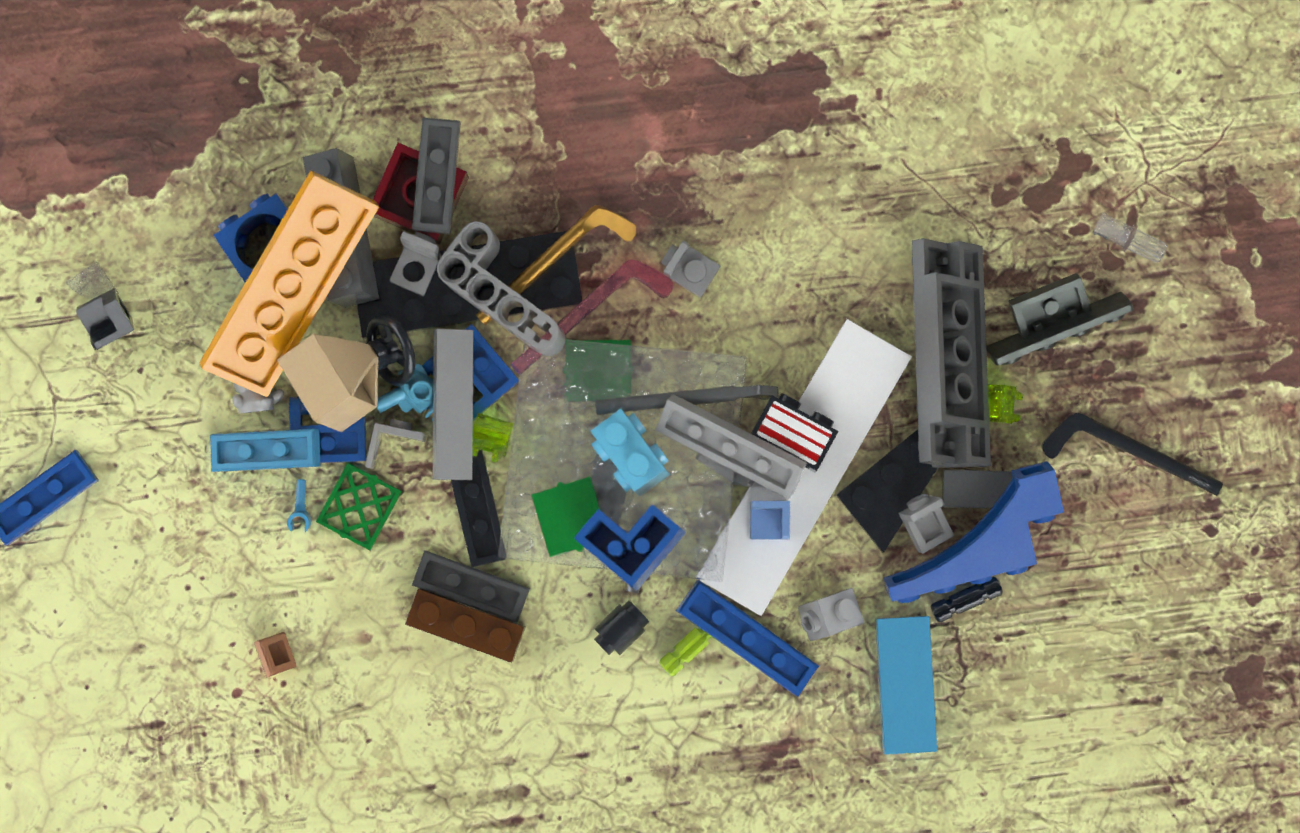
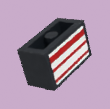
M781 393L779 398L772 395L751 434L807 463L805 468L814 473L817 472L839 432L832 428L834 421L814 411L812 416L799 410L801 403Z

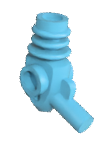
M420 364L415 365L414 375L407 384L398 386L378 397L377 409L379 413L397 404L406 413L412 408L419 414L429 409L430 411L425 415V418H428L433 413V379L427 375ZM403 369L398 372V375L403 372Z

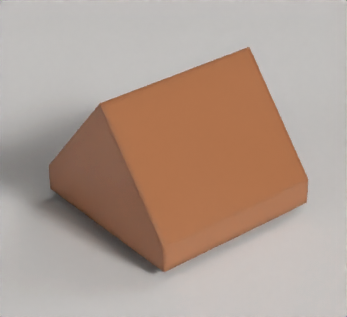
M285 632L254 642L266 678L297 667Z

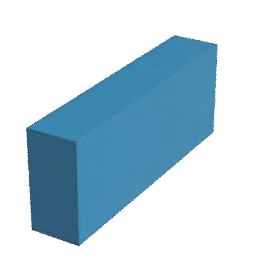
M929 616L875 619L883 754L937 752Z

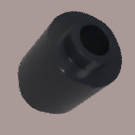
M628 600L623 606L619 604L594 628L599 634L594 640L608 655L614 650L621 655L645 632L644 627L650 621Z

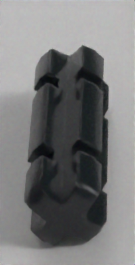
M992 577L990 581L979 586L975 584L948 596L949 599L946 601L941 599L933 603L931 611L937 622H943L952 618L954 613L961 614L985 603L984 600L987 598L992 600L1001 596L1003 593L1002 587L998 579Z

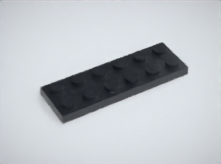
M567 231L499 241L500 250L486 271L508 286ZM486 244L473 245L472 249H481ZM574 246L525 289L520 296L541 311L583 305ZM441 250V255H443L446 250ZM400 257L373 261L379 299L357 305L363 339H366L369 322L379 314H387L394 317L401 323L406 332L480 321L476 316L480 310L451 290L439 277L437 268L424 296L391 283L390 278ZM415 261L408 263L403 269V276L409 282H418L425 274L424 266ZM459 264L454 266L450 271V279L456 280L463 276L465 265ZM488 285L483 287L479 293V300H489L494 294V286ZM515 307L509 312L508 316L524 314V308ZM378 330L377 337H380L381 334H380V331Z

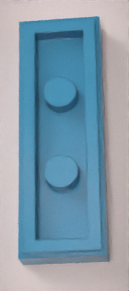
M319 429L210 434L211 472L320 467Z

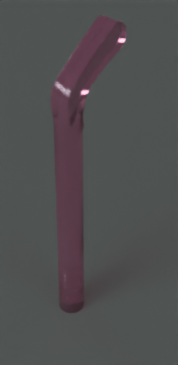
M630 259L623 263L557 324L563 330L564 335H566L628 280L635 279L640 281L660 298L664 299L668 298L672 292L673 282L654 268L637 260ZM549 332L545 333L540 338L541 340L545 339L549 341L552 338V335ZM529 347L511 363V366L521 375L542 354Z

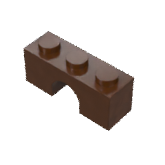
M423 589L417 590L405 623L407 626L510 663L514 662L526 626L473 609Z

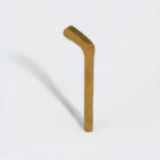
M594 205L576 224L514 279L508 287L520 295L584 235L597 226L605 225L625 241H631L635 237L636 226L617 212L603 206ZM482 311L476 314L485 326L492 321Z

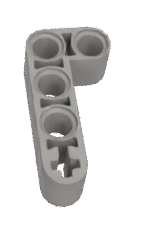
M474 221L468 223L440 258L437 264L439 277L451 290L539 354L552 356L560 352L565 344V335L559 325L543 311L486 271L500 250L498 237L483 222ZM477 236H488V241L483 248L472 249V242ZM459 264L465 265L463 276L456 280L450 279V271L454 266ZM488 285L494 286L493 296L489 300L480 301V290ZM513 308H524V315L519 321L508 322V314ZM534 324L544 332H550L552 338L549 341L541 340L532 330Z

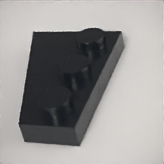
M918 429L836 495L882 553L885 552L903 523L899 513L909 508L907 503L911 499L922 494L937 468H932V464L919 463Z

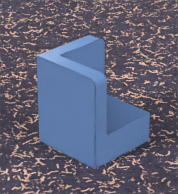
M790 501L750 502V540L790 539Z

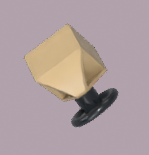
M379 314L371 319L367 327L366 343L312 334L277 359L314 422L343 432L377 407L378 374L391 385L403 386L412 379L415 371V353L410 337L401 323L387 314ZM378 330H379V331H380V334H381V338H378V339H377V334H378ZM391 330L398 338L402 351L398 348L397 343L393 340ZM397 362L404 367L403 372L400 375H396L388 369V365Z

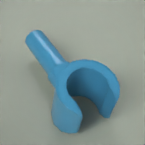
M303 479L297 480L295 512L290 515L287 521L288 529L291 532L294 529L293 519L296 516L304 518L306 522L305 532L309 529L312 522L310 514L306 512V480Z

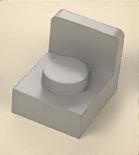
M684 240L679 247L672 244L661 261V264L666 266L663 271L665 277L699 298L703 296L721 267L691 248Z

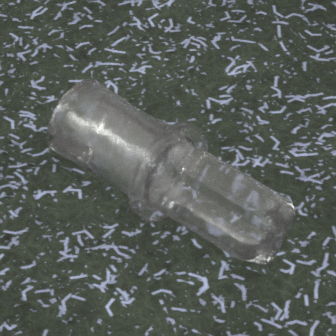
M1104 212L1100 215L1092 232L1094 235H1098L1121 246V251L1123 252L1128 249L1155 263H1159L1162 260L1167 249L1165 242L1137 230L1138 225L1134 224L1131 227L1106 215Z

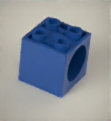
M268 193L258 197L249 205L252 210L240 218L237 214L230 216L218 225L220 231L213 235L245 283L253 271L245 258V249L250 233L265 223L278 227L289 209L277 193L271 197Z

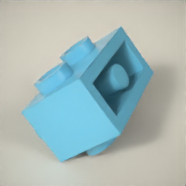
M619 409L590 431L596 438L591 445L604 462L609 458L618 469L613 475L624 491L628 492L630 489H633L640 497L670 475L664 467V464L669 460L656 443L649 446L642 437V434L647 430L634 413L627 416L622 409Z

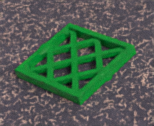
M347 463L316 522L336 532L341 538H347L371 551L402 491L378 479L376 475H370ZM358 472L366 476L368 482L355 486L352 473ZM347 476L351 488L339 491ZM381 484L390 489L391 495L378 498L375 485ZM370 487L374 500L360 503L357 491ZM352 492L356 505L343 509L339 496ZM335 498L338 511L326 514ZM392 499L383 515L380 503ZM375 505L379 517L366 521L362 508ZM358 510L361 523L348 527L345 513ZM340 515L344 528L337 529L329 525L327 519ZM379 523L371 538L368 526ZM363 527L366 541L361 542L352 537L350 531Z

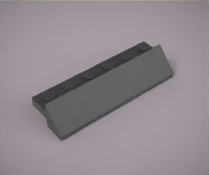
M925 238L912 240L919 463L932 464V468L991 466L983 246L962 241L944 243Z

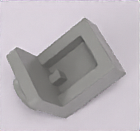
M921 494L911 499L907 503L909 508L899 513L919 553H925L954 536L940 508L945 505L941 497Z
M853 588L798 607L801 615V625L810 641L828 637L864 623Z

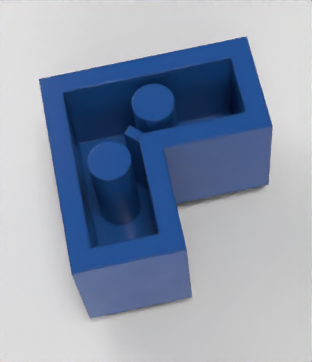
M652 504L628 533L598 509L574 539L628 585L638 591L686 532Z

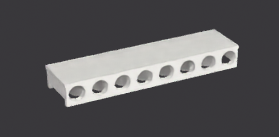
M847 319L798 401L801 403L799 410L810 416L816 411L834 421L832 428L839 431L818 471L814 473L805 468L790 499L754 482L752 487H748L698 573V580L762 616L912 356ZM790 501V539L750 540V502Z

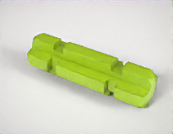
M695 627L673 647L675 650L672 653L668 652L660 659L661 667L669 675H676L683 668L682 664L685 661L689 663L709 644L708 640L712 636L702 629Z

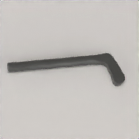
M726 386L595 400L597 415L615 413L619 409L628 412L665 408L667 400L673 394L694 405L735 401L740 398L768 400L772 395L779 398V393L776 386Z

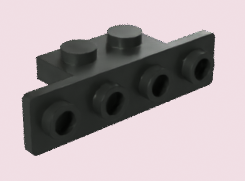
M1075 273L1008 300L1018 333L987 345L986 351L995 365L1013 364L1020 360L1023 355L1030 352L1047 350L1053 347L1057 341L1070 336L1084 335L1089 332L1090 328L1104 322H1116L1122 319L1126 313L1133 311L1134 308L1132 302L1122 292H1117L1089 304L1082 279Z

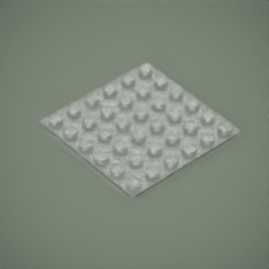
M540 337L541 340H542V339H545V340L549 341V340L551 339V338H547V337ZM565 339V344L560 352L552 356H544L524 343L498 557L510 560L611 570L585 547L583 552L574 550L562 555L549 557L531 494L557 487L558 482L566 484L591 476L601 511L627 533L652 504L686 532L654 570L653 575L723 582L735 471L655 431L664 408L625 412L627 416L634 413L647 431L642 434V437L648 445L652 446L656 443L669 460L664 464V467L670 475L639 497L633 489L625 492L613 475L618 471L617 467L610 458L605 462L600 458L591 445L596 438L590 431L614 414L597 415L595 400L726 386L744 387L747 357ZM743 398L735 401L695 405L740 428Z

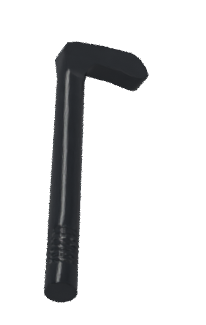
M1074 413L1068 416L1042 442L1043 453L1048 458L1053 459L1058 456L1064 444L1075 432L1084 431L1215 496L1219 494L1223 486V482L1211 478L1081 413Z

